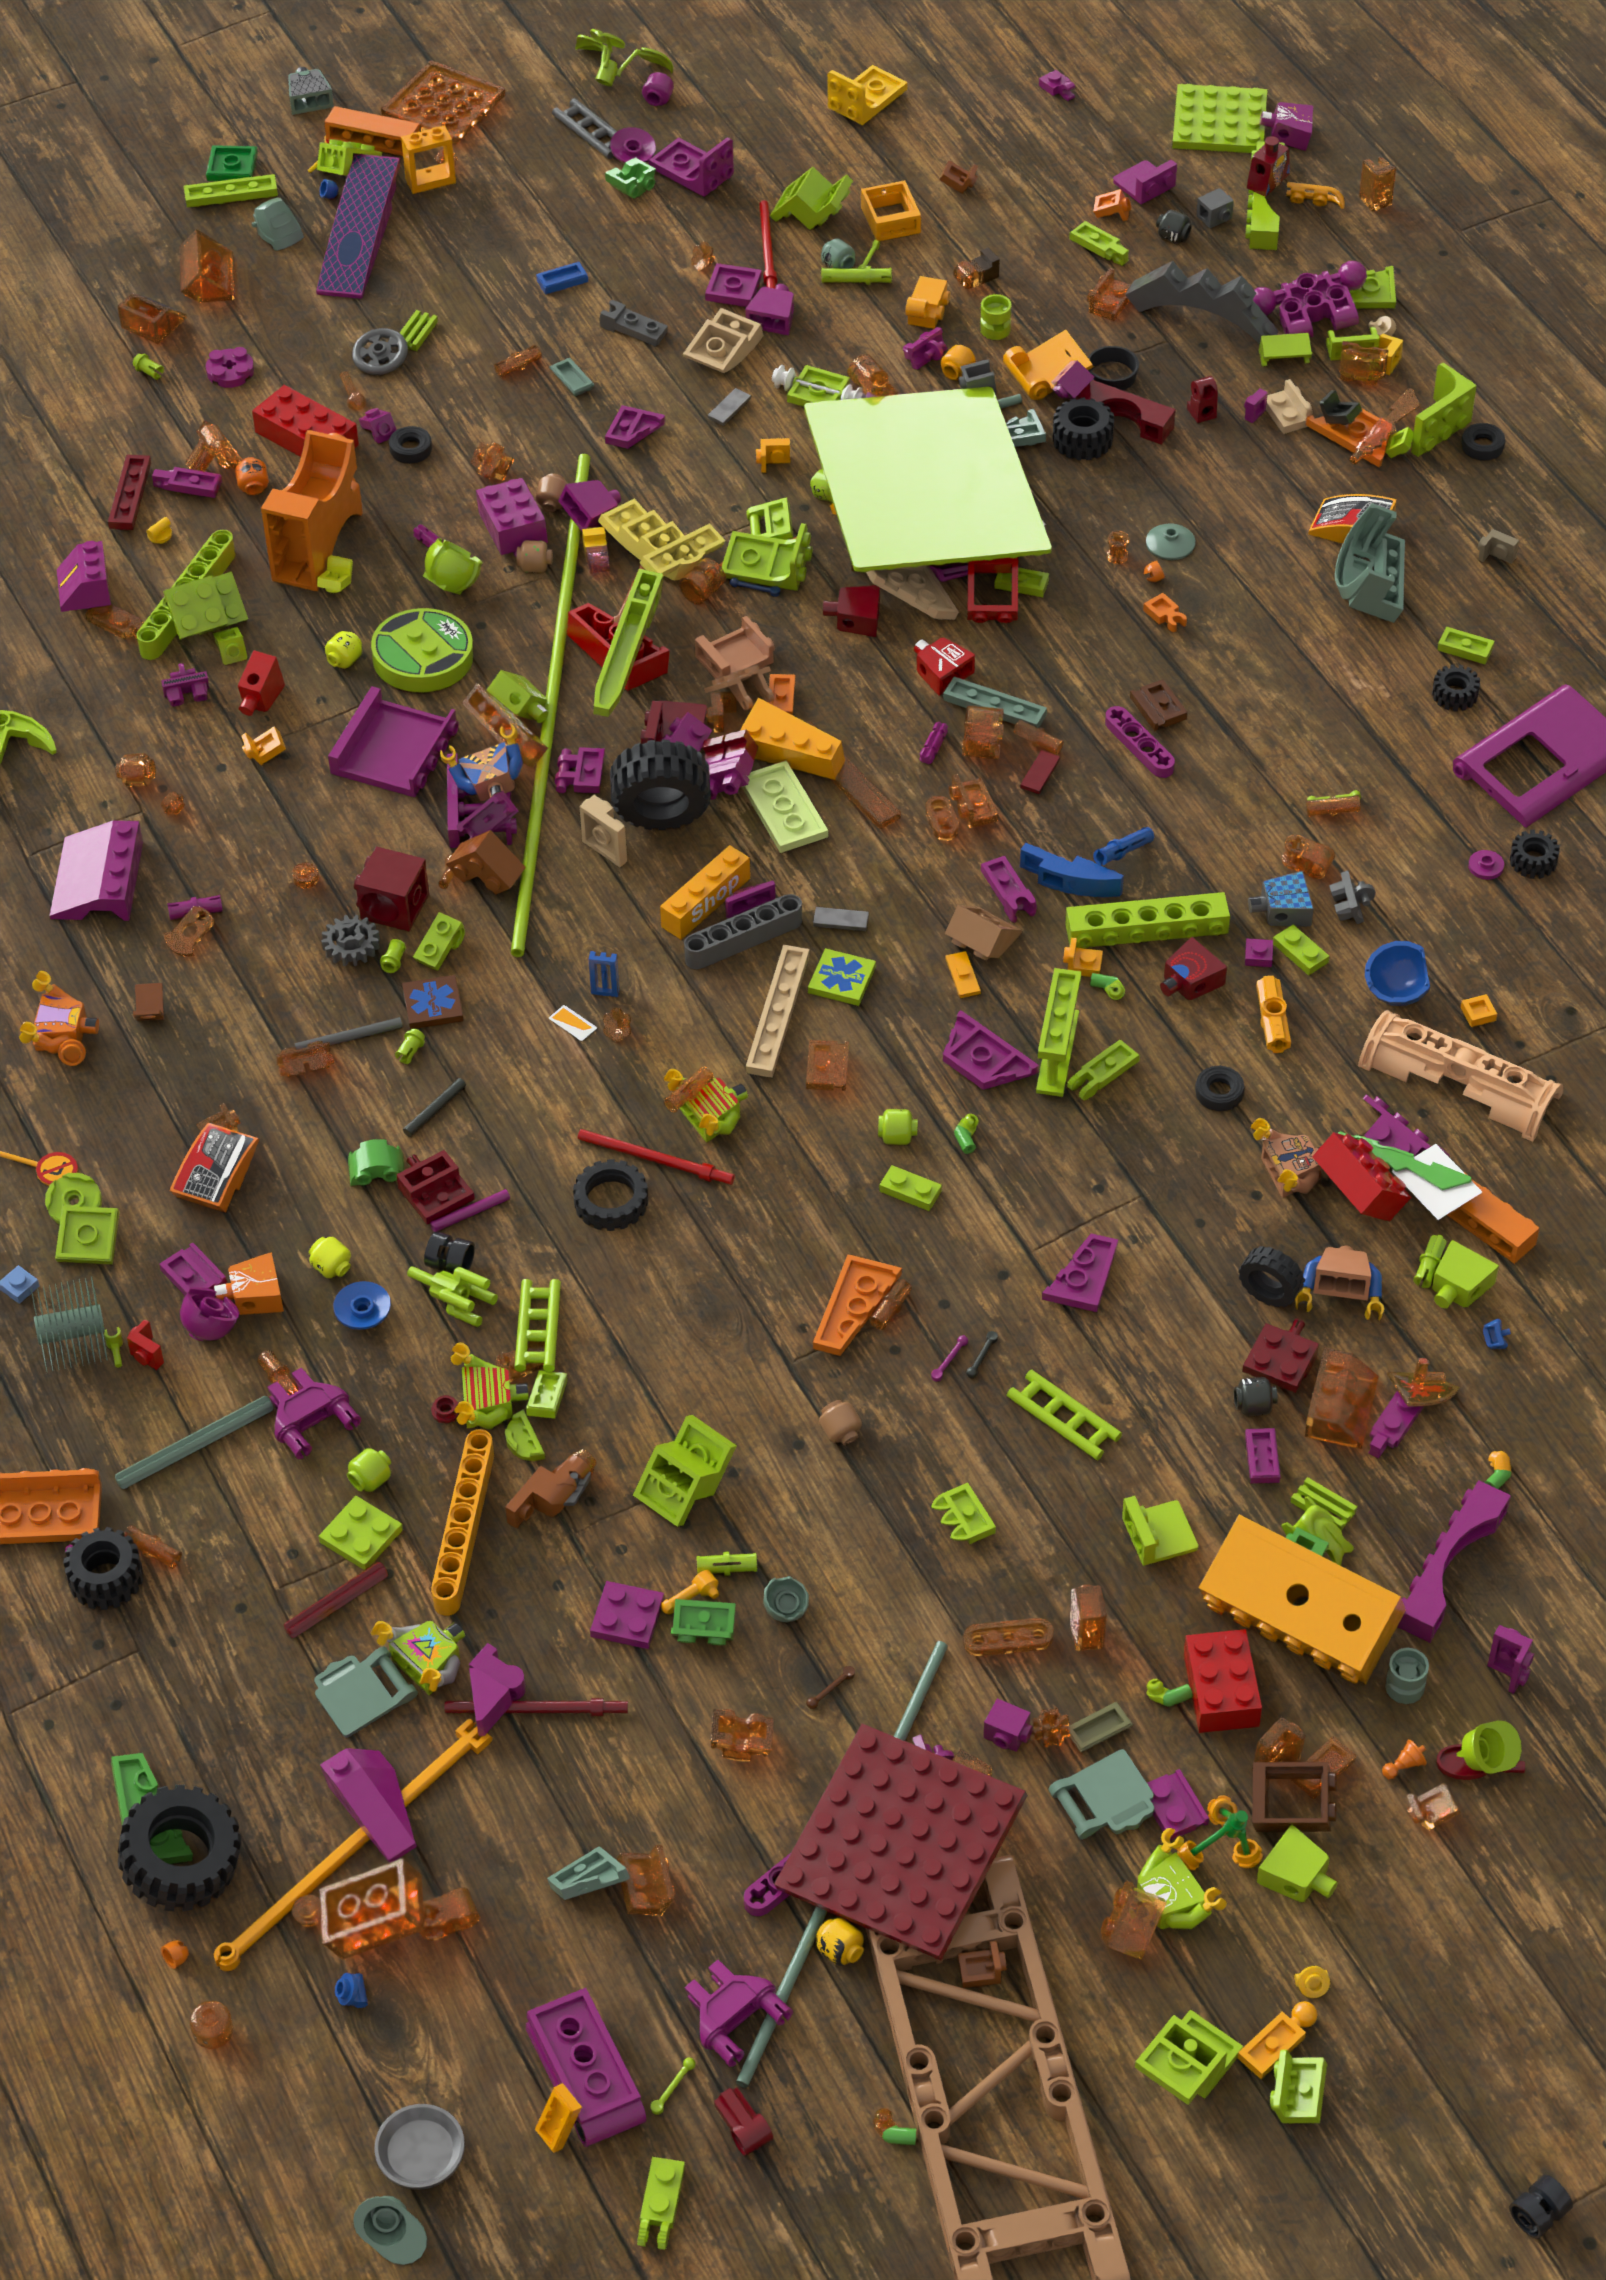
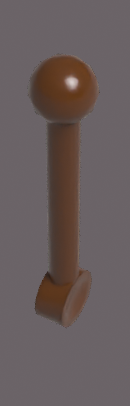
M846 1666L840 1677L816 1697L808 1698L806 1702L807 1707L810 1709L817 1708L818 1702L844 1680L854 1678L855 1669L851 1666Z

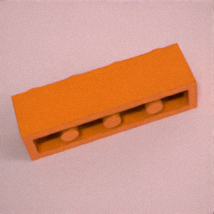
M334 106L325 120L326 140L334 139L343 142L349 141L375 146L374 150L401 156H403L401 137L420 132L419 123Z
M1472 1180L1482 1193L1453 1210L1447 1216L1515 1264L1536 1245L1539 1227L1531 1219L1525 1218L1515 1211L1510 1204L1503 1202L1493 1195L1489 1189L1482 1187Z

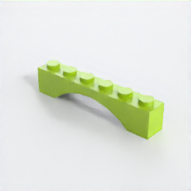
M1257 141V149L1256 151L1252 150L1251 161L1253 155L1265 144V142ZM1249 190V194H1253L1248 195L1245 239H1250L1249 248L1277 250L1280 217L1271 209L1264 196Z

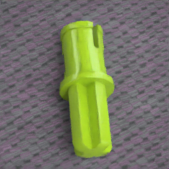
M1432 1235L1425 1253L1420 1255V1266L1413 1281L1419 1286L1421 1279L1425 1277L1422 1288H1429L1432 1284L1435 1271L1446 1246V1240L1443 1239V1236Z

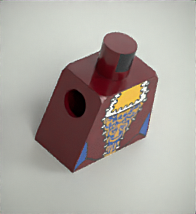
M1274 136L1267 137L1265 144L1253 155L1247 189L1264 197H1267L1290 174V149L1280 144L1278 138Z

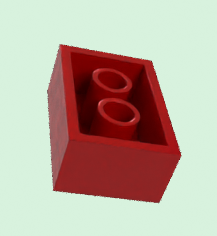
M1333 1132L1312 1157L1361 1214L1390 1222L1412 1198L1405 1190V1183L1388 1171L1390 1169L1389 1165L1383 1159L1374 1155L1372 1145L1365 1139L1361 1138L1358 1140L1349 1134L1342 1135Z
M1246 1629L1186 1635L1184 1659L1189 1685L1193 1694L1192 1700L1199 1733L1259 1727L1262 1705Z

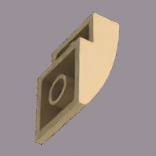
M720 308L712 321L706 320L683 353V356L725 373L737 366L763 337L761 324Z

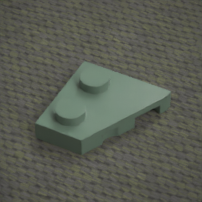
M1034 409L1028 410L1026 417L1020 420L1014 417L1006 423L1014 447L1046 442L1045 431Z

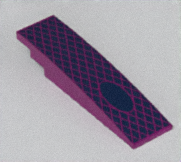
M355 154L330 234L316 290L317 295L363 298L392 211V199L396 190V177L400 168V158Z

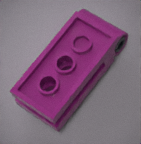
M586 1988L527 2011L529 2022L526 2023L525 2029L553 2086L555 2087L563 2083L582 2106L574 2126L584 2147L593 2145L646 2122V2113L640 2100L641 2096Z

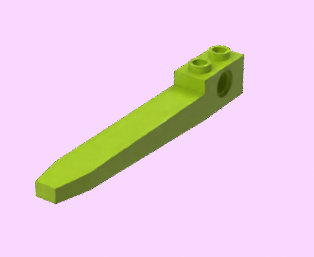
M639 569L595 687L593 714L609 717L620 702L647 628H650L661 598L663 574L643 569Z

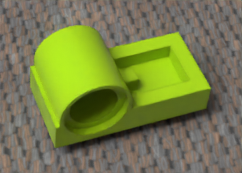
M439 912L413 956L415 961L438 971L450 949H457L464 939L465 929L462 922Z

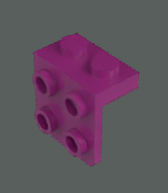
M1169 160L1155 167L1149 161H1142L1114 176L1113 183L1138 203L1143 204L1176 186L1177 163Z

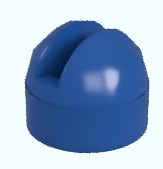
M324 179L320 186V196L327 199L336 197L339 192L338 186L335 182Z

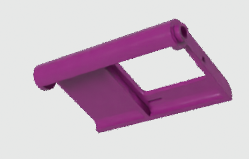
M1562 685L1453 760V772L1458 778L1466 781L1472 778L1489 796L1493 797L1517 821L1527 828L1606 773V717L1571 686ZM1532 735L1565 766L1522 796L1517 797L1484 768V765L1526 736Z

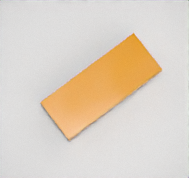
M967 952L946 955L945 959L959 998L981 994Z

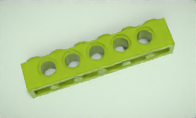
M1225 892L1066 907L1065 925L1069 945L1071 938H1077L1076 948L1228 934L1230 914Z

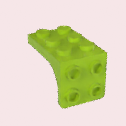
M1445 363L1437 366L1433 395L1436 403L1416 415L1411 453L1417 457L1426 451L1432 450L1435 445L1443 440H1447L1452 434L1465 428L1472 421L1477 385Z
M801 523L797 538L792 540L732 531L720 570L721 577L728 579L736 577L739 581L798 591L800 582L805 581L807 571L805 564L806 561L811 560L813 548L809 546L811 533L807 531V524Z

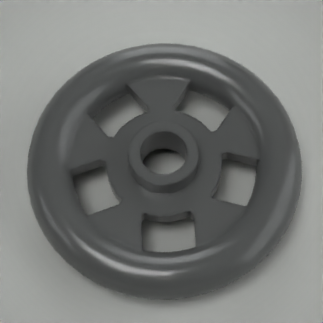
M378 328L366 332L356 341L352 350V359L356 367L362 372L370 375H384L401 366L407 357L408 345L405 338L399 332L388 328ZM381 338H390L388 342L380 341ZM371 342L372 344L370 345V347L368 349H365L364 346L367 343ZM398 346V353H392L391 347ZM367 356L372 360L369 363L363 360ZM388 360L390 361V362L387 363V364L379 365V364H382V363L387 362Z

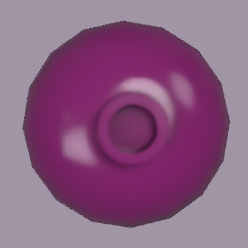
M193 1287L183 1299L180 1308V1320L193 1339L198 1341L219 1340L229 1334L239 1316L237 1306L227 1297L223 1301L216 1298L217 1292L212 1289Z

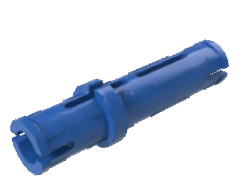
M1143 827L1122 839L1111 840L1107 843V846L1095 850L1093 858L1098 865H1105L1112 860H1120L1125 857V854L1151 843L1154 840V832L1149 827Z

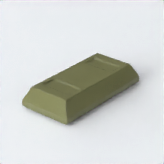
M1114 1702L1064 1728V1730L1080 1753L1132 1727L1133 1724L1119 1704Z

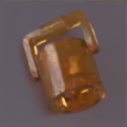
M863 354L855 358L849 365L848 377L858 388L861 387L865 395L867 392L878 397L899 394L888 382L889 376L887 372L872 356Z

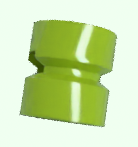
M989 295L981 302L980 331L987 339H1004L1011 332V301L1003 295Z

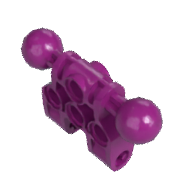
M1348 261L1341 265L1336 274L1329 275L1328 271H1324L1320 275L1303 273L1296 280H1293L1292 283L1288 284L1286 282L1281 284V289L1277 291H1272L1266 287H1257L1254 289L1256 295L1253 301L1266 316L1274 311L1277 304L1281 303L1279 306L1280 323L1284 333H1308L1309 338H1312L1313 328L1311 322H1318L1323 318H1328L1331 321L1335 331L1359 324L1358 313L1349 290H1357L1363 287L1367 279V271L1362 263Z

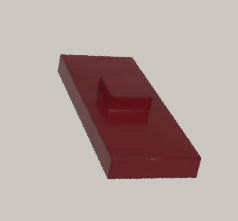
M1041 750L1020 784V788L1040 794L1059 763L1060 756Z

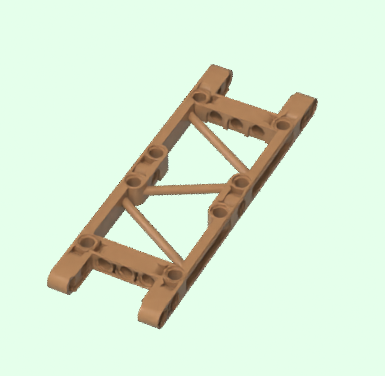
M1011 1855L996 1857L983 1883L990 1910L964 1916L941 1961L865 1928L954 2279L993 2280L989 2267L990 2263L1082 2244L1092 2280H1131L1014 1861ZM1014 1924L1019 1926L1020 1928L1010 1929L1007 1926ZM997 1941L998 1951L1017 1948L1033 2008L903 1971L910 1970L915 1965L935 1961L936 1964L943 1963L944 1959L958 1957L959 1953L990 1950V1942ZM886 1950H893L896 1953L892 1955H887L883 1952ZM900 1984L1033 2021L1034 2023L1029 2030V2040L949 2109L933 2051L927 2046L915 2045ZM1049 2038L1052 2042L1041 2043L1038 2039ZM1031 2057L1033 2068H1037L1039 2074L1040 2094L1047 2115L1054 2120L1065 2121L1082 2184L944 2145L950 2137V2126L1025 2060ZM915 2064H923L926 2067L922 2070L914 2069L912 2066ZM1056 2096H1064L1068 2100L1065 2102L1056 2101L1054 2098ZM931 2122L939 2123L941 2127L937 2129L929 2128L927 2124ZM945 2159L1082 2199L962 2225ZM1096 2215L1102 2221L1094 2223L1089 2221L1087 2217ZM961 2243H969L973 2247L969 2250H962L957 2246Z

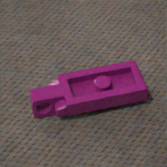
M174 467L173 470L169 471L155 469L152 474L153 486L212 498L216 497L222 483V476L220 474Z
M1397 1391L1372 1427L1370 1437L1373 1440L1370 1443L1371 1448L1368 1454L1379 1459L1387 1446L1397 1447L1424 1406H1407Z

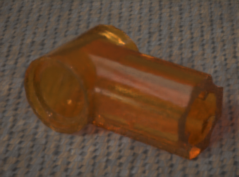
M208 424L200 430L199 437L201 440L185 461L187 467L191 470L205 472L213 459L224 454L227 450L228 444L221 430L215 424Z

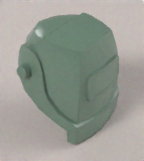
M281 198L271 199L255 208L253 214L255 222L252 223V227L257 228L259 236L271 244L274 250L278 251L287 248L304 238L298 221Z

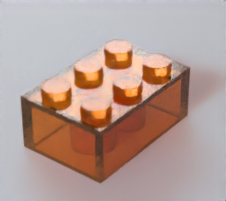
M403 1858L320 1889L323 1945L342 1960L425 1930L422 1875Z

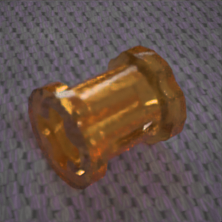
M1113 531L1107 537L1109 544L1107 559L1111 563L1121 564L1128 559L1127 546L1130 538L1126 532Z

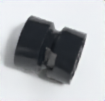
M436 1231L431 1235L427 1243L424 1264L426 1267L440 1271L446 1268L447 1272L454 1274V1270L457 1267L470 1270L475 1254V1244L462 1238H456L453 1241L451 1235Z
M1542 2175L1529 2187V2193L1523 2192L1509 2205V2211L1516 2224L1534 2239H1539L1554 2225L1553 2221H1559L1573 2208V2202L1566 2189L1549 2175Z

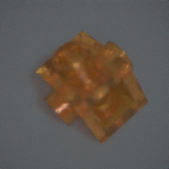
M493 441L491 444L480 442L474 451L470 464L478 468L476 472L485 478L493 477L504 480L514 458L503 452L505 448Z

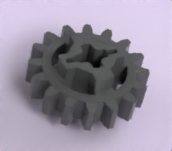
M344 915L343 921L335 918V925L327 924V931L322 932L323 940L321 942L323 951H325L327 958L332 957L335 964L340 960L343 962V966H346L348 962H352L354 966H357L358 960L366 963L367 956L374 957L375 950L380 948L379 931L376 930L375 923L369 924L368 918L360 921L358 915H355L353 919H349L347 915Z

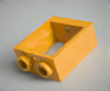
M445 126L434 127L401 137L406 182L413 194L456 183L452 138ZM443 146L445 163L416 170L414 153Z
M906 181L861 189V208L876 240L883 241L921 233V214ZM901 203L905 212L877 217L874 209Z

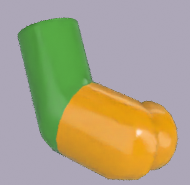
M1494 1451L1488 1458V1461L1491 1462L1490 1465L1494 1467V1473L1485 1483L1499 1489L1511 1477L1510 1458L1505 1452Z

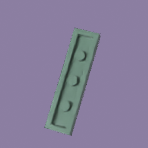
M953 677L943 693L944 701L1036 732L1047 715V707L957 677Z

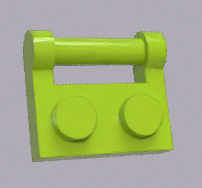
M787 497L753 506L747 510L751 534L782 540L793 538L790 504ZM765 516L767 533L761 534L760 520L761 517Z

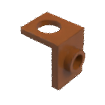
M136 984V1011H133L135 1019L137 1021L164 1020L163 984Z

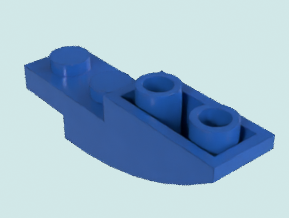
M1025 843L1021 848L1020 867L1037 874L1038 884L1065 893L1089 897H1118L1123 893L1124 875L1114 870L1105 868L1080 856H1076L1073 862H1070L1063 857H1058L1028 843Z

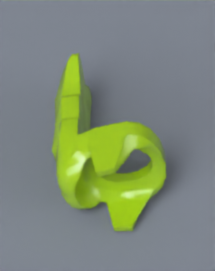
M1309 1496L1305 1497V1513L1294 1526L1288 1522L1282 1524L1283 1531L1287 1536L1289 1533L1293 1534L1296 1527L1328 1542L1327 1554L1332 1562L1341 1565L1344 1554L1351 1553L1354 1550L1353 1545L1343 1537L1342 1531L1334 1524L1331 1514L1316 1505Z

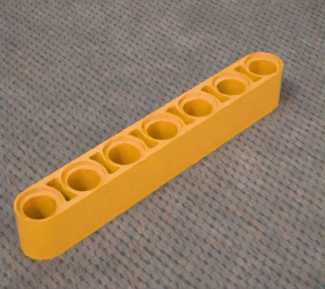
M483 1429L471 1431L465 1441L431 1587L434 1609L443 1616L455 1614L461 1606L493 1465L494 1450L492 1436Z

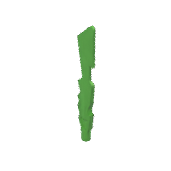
M1338 1132V1134L1346 1135L1344 1132ZM1351 1135L1355 1139L1360 1140L1363 1138L1373 1147L1372 1152L1374 1155L1383 1159L1395 1172L1408 1169L1441 1190L1472 1181L1470 1176L1438 1163L1432 1162L1430 1166L1417 1161L1412 1153L1394 1147L1382 1146L1379 1144V1141L1363 1136Z

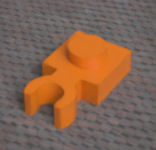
M1164 593L1144 603L1143 611L1159 625L1166 622L1171 632H1176V623H1180L1184 627L1186 626L1187 617L1179 612V606Z

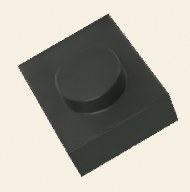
M1331 390L1319 403L1326 423L1348 425L1362 412L1360 402H1340L1336 390Z

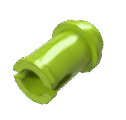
M137 354L135 356L133 366L136 371H143L155 380L161 378V375L157 374L154 370L163 374L164 367L150 360L147 354Z
M399 939L390 941L386 954L380 959L381 968L385 972L394 973L400 969V960L406 950L403 941Z
M411 1029L405 1033V1040L395 1053L396 1059L402 1055L399 1061L404 1064H409L418 1048L425 1044V1035L417 1029Z

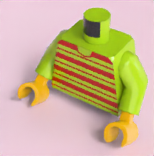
M676 1069L668 1070L663 1078L664 1081L669 1082L667 1085L670 1091L679 1090V1109L705 1142L712 1140L719 1134L729 1135L740 1118L739 1102L748 1098L745 1087L742 1084H738L729 1089L720 1078L690 1080L684 1078Z
M457 1343L452 1348L454 1354L451 1356V1362L454 1365L464 1363L465 1366L462 1367L464 1401L459 1402L454 1409L455 1413H460L456 1418L459 1424H467V1428L479 1426L485 1429H492L503 1421L512 1418L513 1401L529 1400L527 1383L510 1385L508 1369L500 1368L470 1354L469 1347L464 1343Z

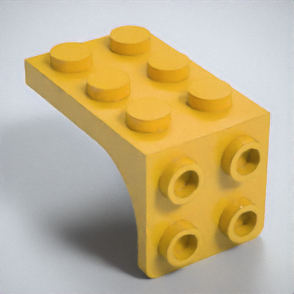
M874 65L870 66L854 80L831 70L827 74L828 108L864 125L907 90L908 82Z

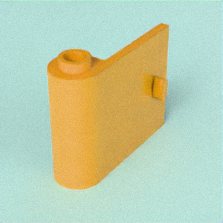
M1064 330L1028 353L1022 347L1014 346L1007 350L1003 356L1004 364L1032 400L1042 399L1053 392L1052 389L1055 386L1051 381L1070 361L1078 360L1087 370L1093 368V364L1067 330Z

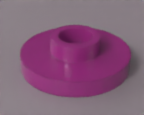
M1480 850L1471 855L1468 867L1474 876L1490 880L1502 874L1504 860L1496 852Z

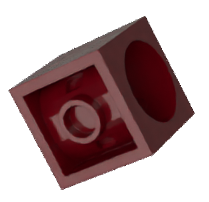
M376 846L372 855L366 858L361 875L358 874L354 881V889L357 891L356 906L359 908L360 919L368 918L370 922L410 932L429 896L425 859Z

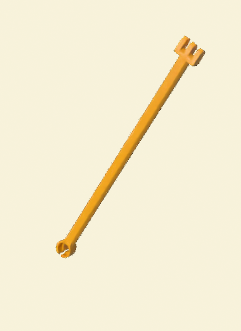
M471 1719L466 1720L455 1730L456 1737L459 1739L401 1790L405 1808L470 1749L478 1755L491 1743L492 1736L488 1733L485 1736H479L475 1722ZM360 1827L233 1942L220 1944L214 1951L215 1963L217 1966H220V1970L231 1971L238 1967L241 1959L240 1956L366 1844L370 1838ZM227 1951H231V1952H232V1953H231L229 1956H227V1957L221 1956V1954L224 1953V1952H227Z

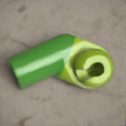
M1092 973L1090 986L1103 988L1108 996L1114 1000H1119L1124 996V986L1117 977Z
M967 1114L965 1118H962L954 1131V1135L965 1154L972 1153L976 1149V1145L971 1137L976 1131L979 1120L974 1114Z
M1152 1679L1147 1683V1695L1150 1700L1167 1707L1193 1698L1192 1690L1188 1684L1170 1690L1163 1687L1164 1685L1159 1679Z

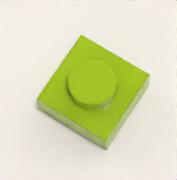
M1410 427L1389 437L1385 452L1390 458L1399 454H1405L1411 448L1414 432Z

